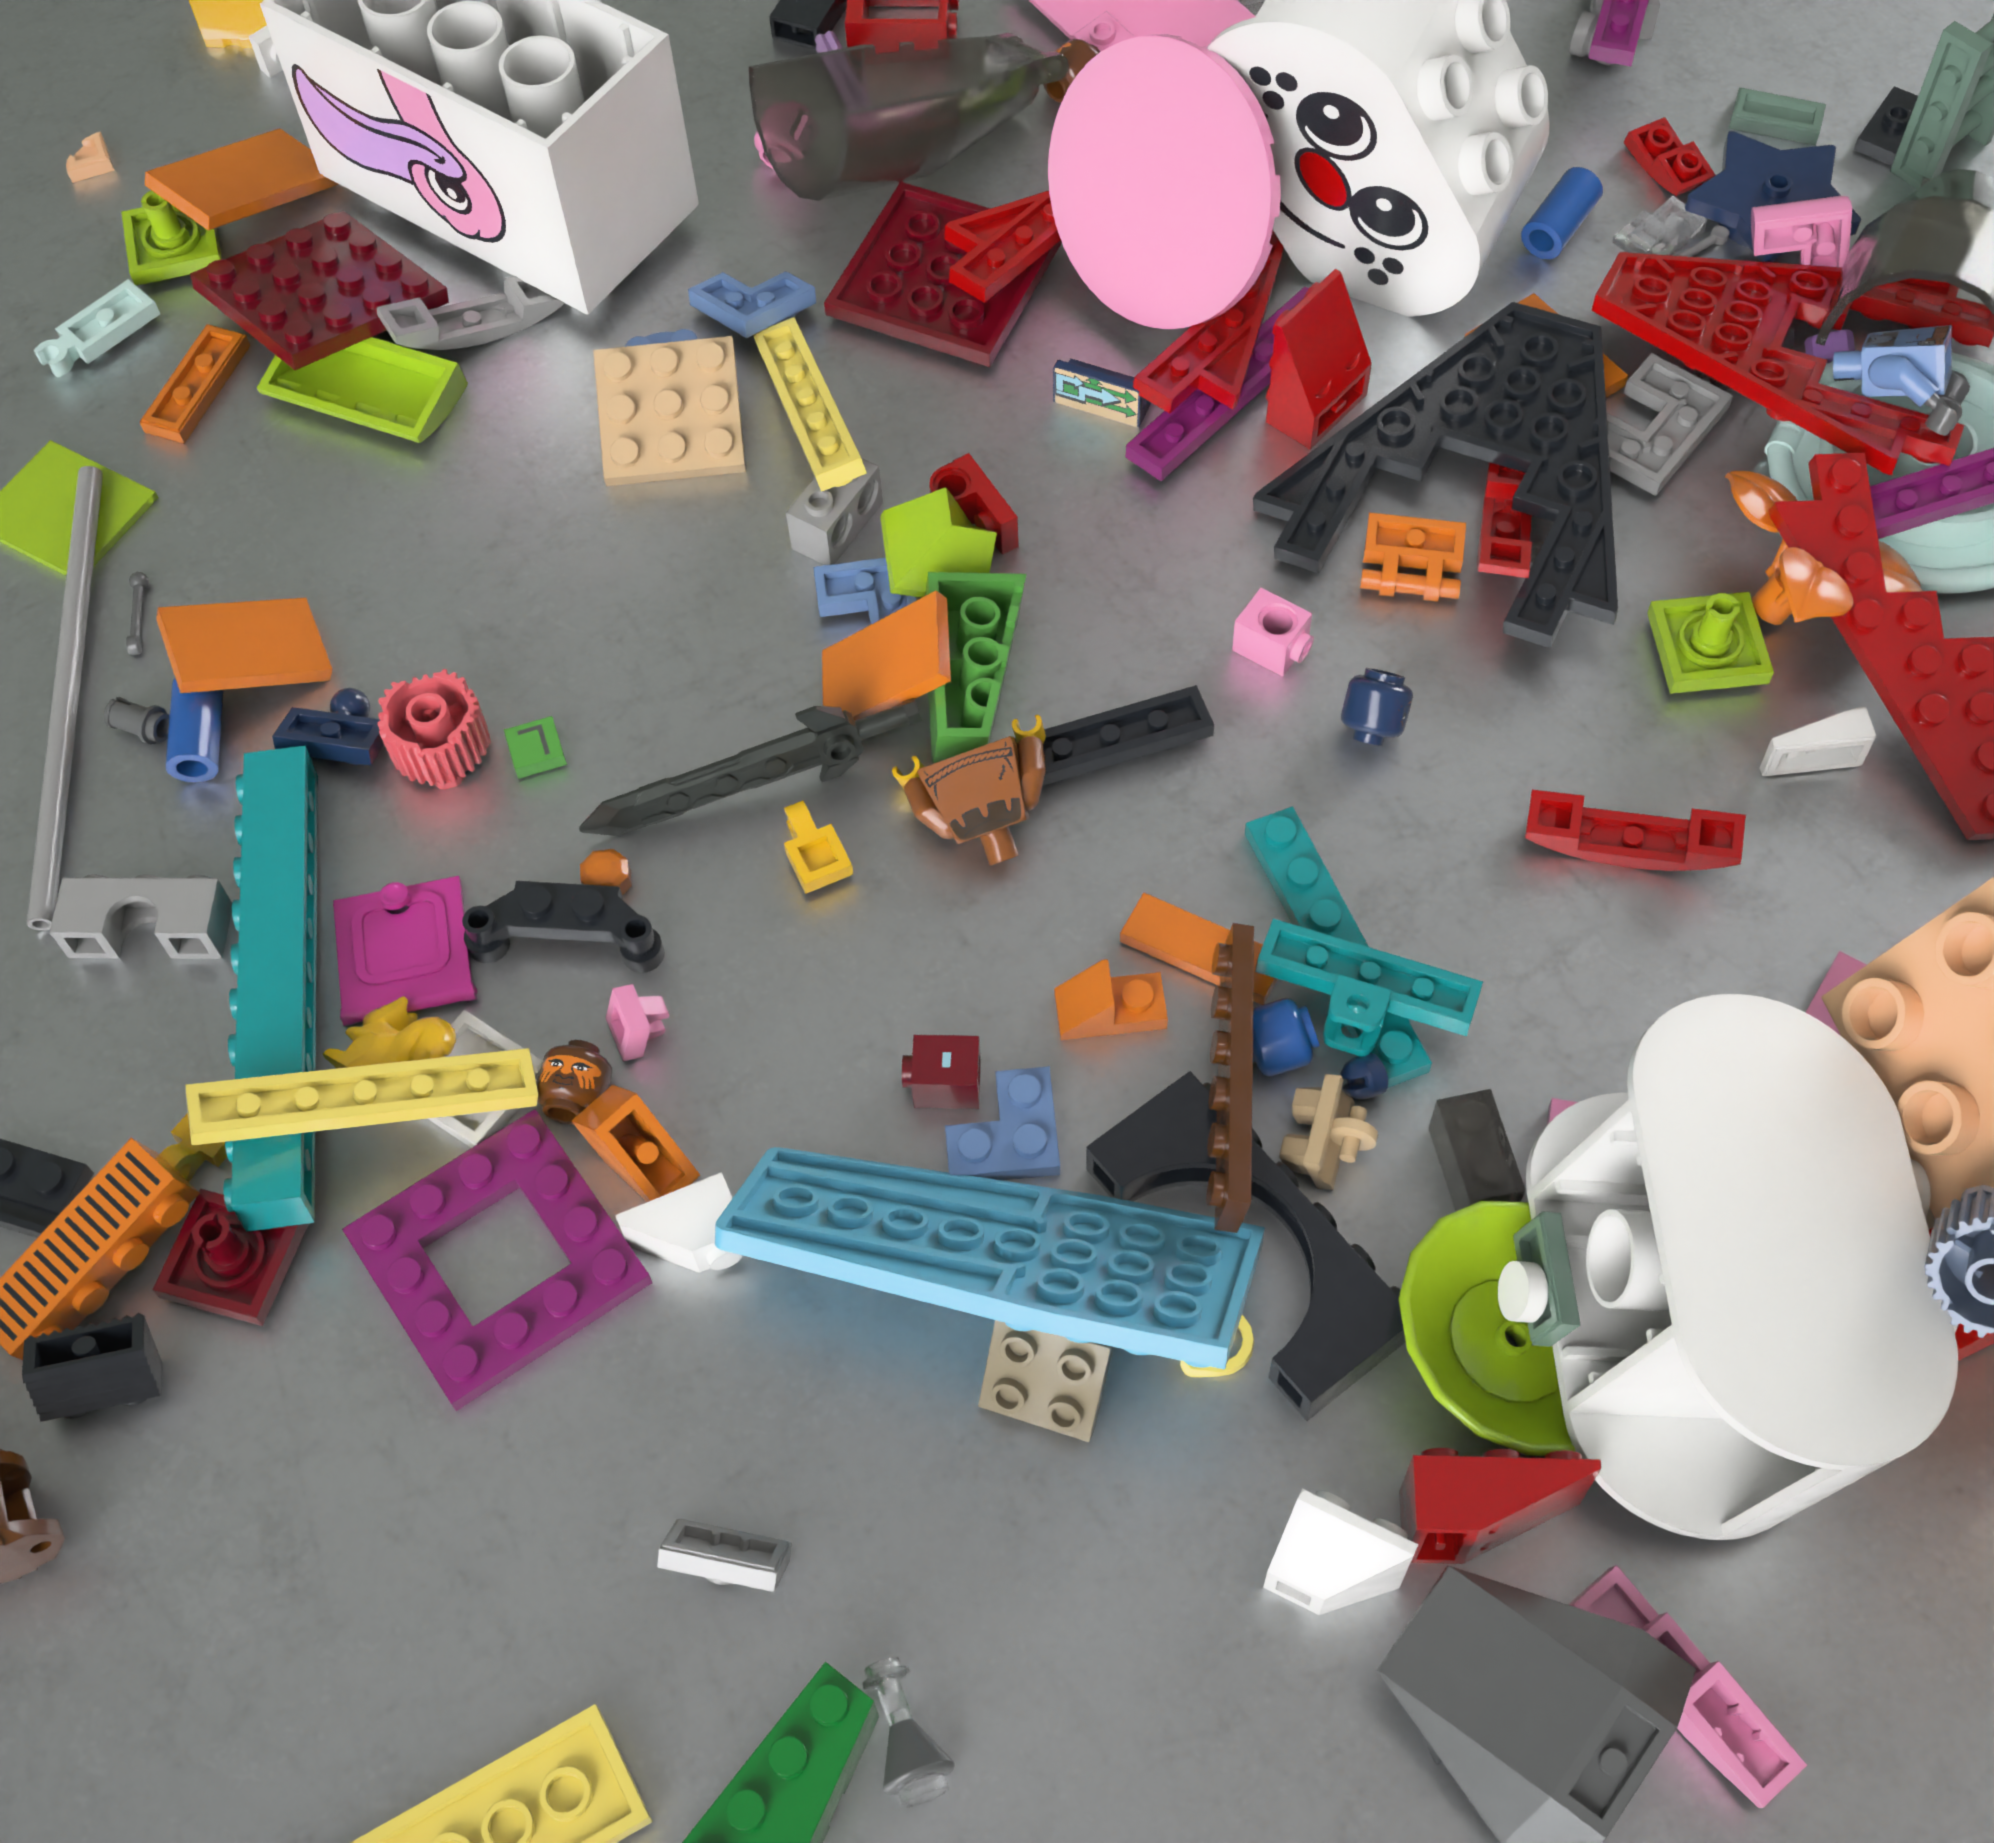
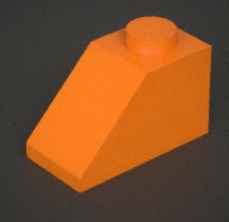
M611 1085L572 1120V1123L600 1158L646 1202L691 1185L700 1176L696 1168L635 1092Z

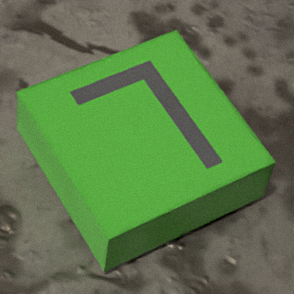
M552 716L504 729L518 779L567 765Z

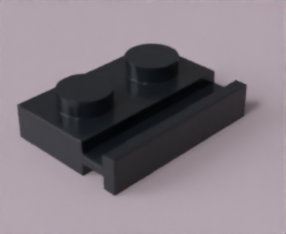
M0 1139V1227L38 1238L90 1182L94 1172L87 1164Z

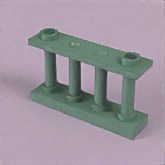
M1994 14L1991 21L1976 33L1954 21L1943 30L1890 170L1891 173L1924 194H1927L1937 186L1954 145L1967 135L1984 146L1988 145L1993 138Z

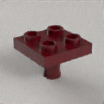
M200 1188V1194L196 1197L152 1290L161 1299L263 1326L309 1224L246 1232L235 1212H228L224 1201V1194Z

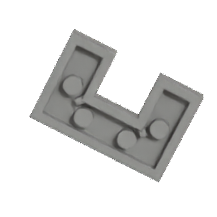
M1651 353L1627 380L1623 394L1659 412V414L1644 431H1641L1607 413L1610 471L1656 496L1729 409L1733 395Z

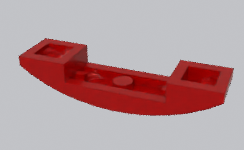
M1491 462L1488 465L1481 516L1477 571L1528 578L1532 542L1530 541L1532 515L1512 509L1513 496L1525 473Z
M1532 789L1525 838L1556 852L1592 862L1645 870L1692 871L1725 868L1741 864L1745 814L1692 808L1689 820L1587 808L1583 807L1584 795Z

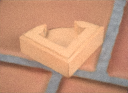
M101 131L81 141L83 147L74 156L70 155L66 163V169L72 183L114 171Z

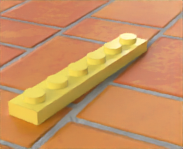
M795 317L754 334L753 337L821 492L832 487L844 486L854 478L866 474L861 456Z
M529 1048L185 1085L191 1145L537 1106L538 1090Z

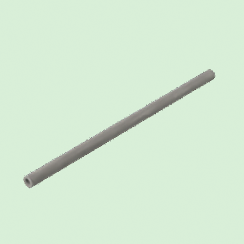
M84 466L78 470L27 916V926L39 931L50 930L58 897L103 480L102 471L93 466Z

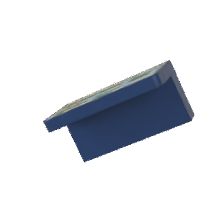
M1070 358L1069 362L1057 360L1053 367V402L1138 428L1151 405V402L1139 396V391L1133 388L1134 377L1072 358Z

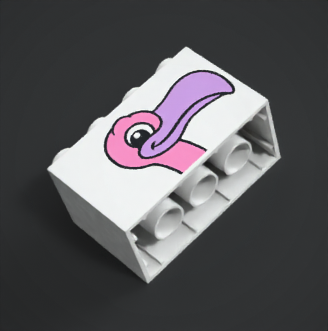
M264 0L260 3L320 174L587 315L699 205L669 34L598 0Z

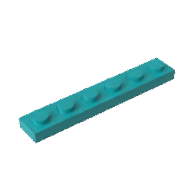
M1292 806L1247 822L1245 825V836L1291 923L1369 947L1294 807ZM1386 1012L1377 1044L1371 1053H1374L1382 1061L1388 1076V1088L1429 1073L1432 1062L1409 1019ZM1346 1026L1352 1038H1357L1361 1035V1031L1357 1027Z

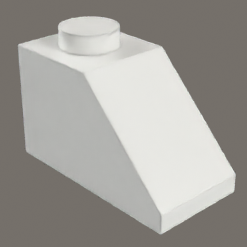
M722 1172L615 1215L622 1234L631 1248L700 1273L710 1268L712 1270H722L736 1264L742 1258L740 1254L720 1250L715 1246V1223L732 1200Z

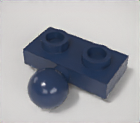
M344 688L336 692L330 702V712L292 707L272 736L275 749L306 746L310 758L341 761L353 765L363 764L372 766L385 744L379 733L378 722L380 719L367 718L370 714L369 699L362 691L356 688Z

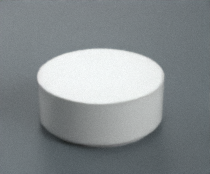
M1511 1261L1502 1270L1498 1283L1500 1310L1509 1321L1528 1323L1537 1321L1543 1314L1548 1301L1546 1275L1537 1263Z

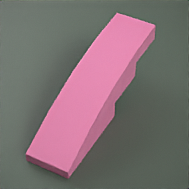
M1617 1565L1607 1569L1568 1604L1643 1629L1696 1668L1677 1729L1758 1808H1764L1807 1766L1720 1661L1710 1663L1667 1612L1658 1615Z

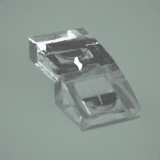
M1672 196L1652 214L1645 210L1613 236L1612 243L1628 253L1674 255L1705 232L1707 219L1701 215L1686 211L1685 204Z

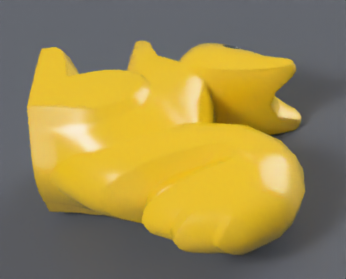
M402 996L366 1014L363 1018L362 1027L348 1028L345 1033L353 1042L346 1051L329 1048L322 1054L336 1069L441 1058L448 1056L453 1051L456 1043V1033L453 1026L440 1017L418 1019L416 1013H407L408 1000L405 996Z

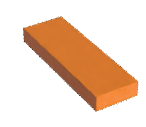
M206 324L139 423L144 433L185 444L251 345L247 335Z
M1143 892L1120 932V942L1220 986V976L1212 974L1213 954L1217 943L1225 944L1230 930ZM1254 941L1253 1001L1264 1005L1278 979L1255 972L1257 959L1263 944Z

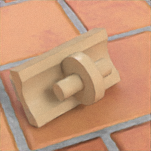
M1325 1074L1322 1087L1296 1088L1292 1103V1115L1297 1124L1312 1125L1310 1136L1287 1134L1283 1138L1279 1153L1281 1161L1291 1171L1310 1175L1317 1189L1333 1190L1340 1160L1348 1163L1355 1162L1357 1152L1373 1149L1378 1139V1131L1375 1127L1365 1122L1367 1110L1360 1106H1354L1353 1098L1342 1091L1344 1080L1341 1075Z

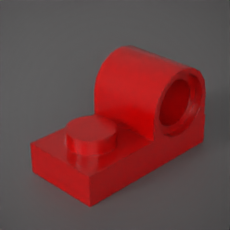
M970 453L940 467L932 474L929 483L930 493L946 487L972 525L975 524L977 527L997 532L995 546L1002 555L1019 547L1018 516Z

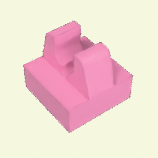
M633 984L612 988L606 1021L622 1061L642 1058L647 1041L665 1033L662 1020L669 1018L662 996L638 997Z

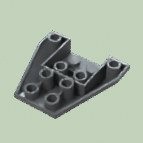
M1447 1565L1377 1671L1499 1843H1602L1678 1728L1696 1668L1643 1629Z

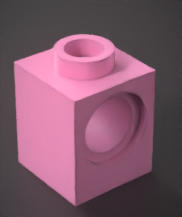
M1260 588L1235 620L1232 651L1283 677L1294 661L1301 663L1306 658L1314 641V637L1310 635L1312 613Z

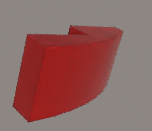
M1666 117L1629 131L1623 141L1632 156L1648 175L1675 196L1695 189L1716 176L1695 142L1692 141L1683 145Z

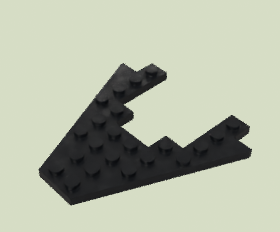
M1511 302L1256 492L1253 497V511L1288 521L1274 546V559L1319 573L1377 468L1422 481L1441 447L1524 472L1525 475L1513 496L1512 509L1554 523L1530 568L1529 577L1525 578L1504 620L1503 633L1551 648L1568 611L1614 625L1618 612L1601 326Z

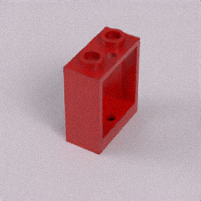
M847 0L845 30L848 57H948L949 39H957V12L951 11L959 10V0ZM939 7L938 19H869V8Z

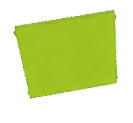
M50 440L0 491V542L66 576L78 470L81 467L93 466L100 469L103 473L93 567L159 497L155 491Z

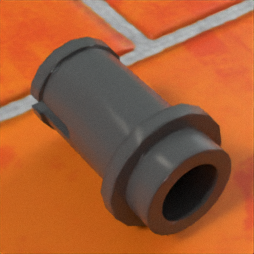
M116 697V700L111 699L104 711V721L108 727L138 735L142 742L150 745L157 742L161 743L168 739L170 715L167 714L164 708L157 705L145 707L129 702L121 697Z

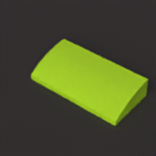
M370 337L298 370H293L275 355L258 384L257 390L259 393L421 443L447 418L461 398L468 382L459 364Z

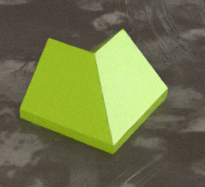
M946 487L882 512L880 518L891 593L924 597L928 572L990 573L997 532L972 525Z

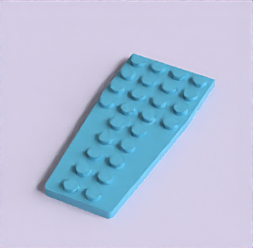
M774 1147L765 1152L715 1223V1246L720 1250L1002 1321L1008 1327L1018 1331L1037 1330L1064 1336L1068 1340L1077 1343L1093 1342L1122 1348L1135 1355L1152 1354L1181 1360L1194 1367L1225 1369L1262 1250L1265 1227L1242 1223L1237 1233L1214 1230L1215 1217L1102 1195L969 1175H950L948 1172Z

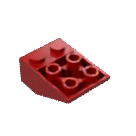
M1334 269L1322 282L1312 284L1304 298L1294 308L1283 311L1277 318L1272 330L1274 346L1273 355L1269 362L1271 377L1270 387L1266 394V400L1268 401L1266 423L1310 450L1367 396L1372 362L1342 273L1337 269Z
M1430 1448L1422 1451L1421 1455H1413L1399 1490L1401 1528L1407 1532L1408 1540L1419 1544L1411 1563L1464 1564L1580 1505L1602 1469L1601 1460L1582 1459L1581 1453L1567 1450L1547 1453L1544 1458H1520L1518 1451L1510 1449L1490 1450L1483 1453V1457L1458 1456V1451L1451 1448Z

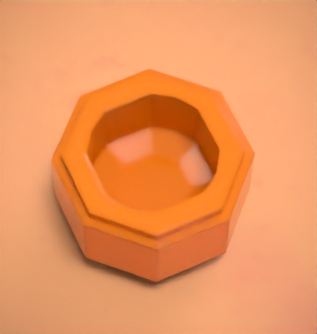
M614 849L593 851L580 864L581 884L618 886L622 896L632 887L631 868L628 859Z

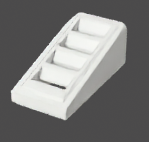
M1864 706L1850 709L1772 738L1759 767L1762 776L1863 765L1876 738L1867 708Z

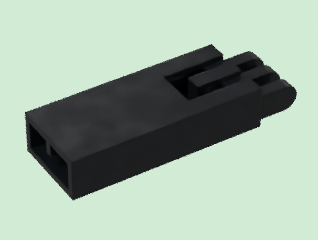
M780 0L769 16L772 38L816 50V36L819 33L825 34L833 30L846 10L847 0ZM799 28L810 30L811 33L808 35L797 31Z

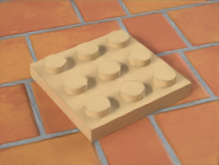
M732 336L593 350L603 476L606 486L746 472L735 349Z

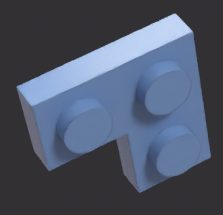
M787 271L753 288L722 272L688 289L689 301L692 307L745 338L753 336L784 319L792 318L800 311L816 304L815 287Z
M886 557L813 567L820 617L868 611L871 625L917 601L916 597L890 592Z
M1050 1066L995 1071L1000 1121L945 1126L950 1175H969L995 1180L1060 1175Z

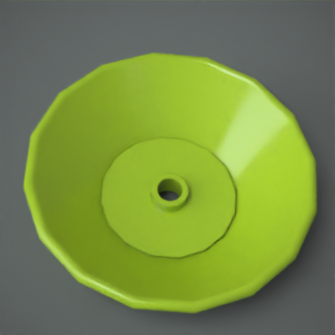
M1479 1201L1439 1218L1410 1252L1398 1299L1407 1351L1429 1390L1441 1405L1479 1437L1527 1456H1545L1547 1453L1563 1450L1576 1452L1564 1419L1553 1347L1532 1345L1528 1322L1507 1320L1503 1316L1498 1303V1283L1502 1270L1509 1262L1517 1261L1513 1235L1531 1221L1529 1203ZM1505 1333L1515 1340L1518 1347L1512 1346L1507 1341Z

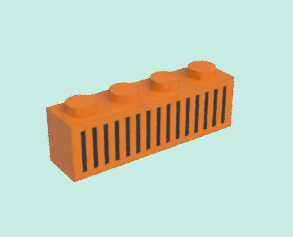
M131 1137L1 1276L0 1345L9 1355L23 1360L24 1340L30 1335L37 1338L42 1333L50 1335L54 1330L59 1333L66 1328L74 1330L87 1315L94 1313L105 1303L109 1291L128 1271L136 1268L144 1261L148 1255L149 1248L168 1227L177 1224L185 1216L189 1204L200 1192L157 1152Z

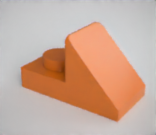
M1105 959L1054 988L1060 1040L1167 1029L1168 1017L1161 972L1111 977L1108 959Z

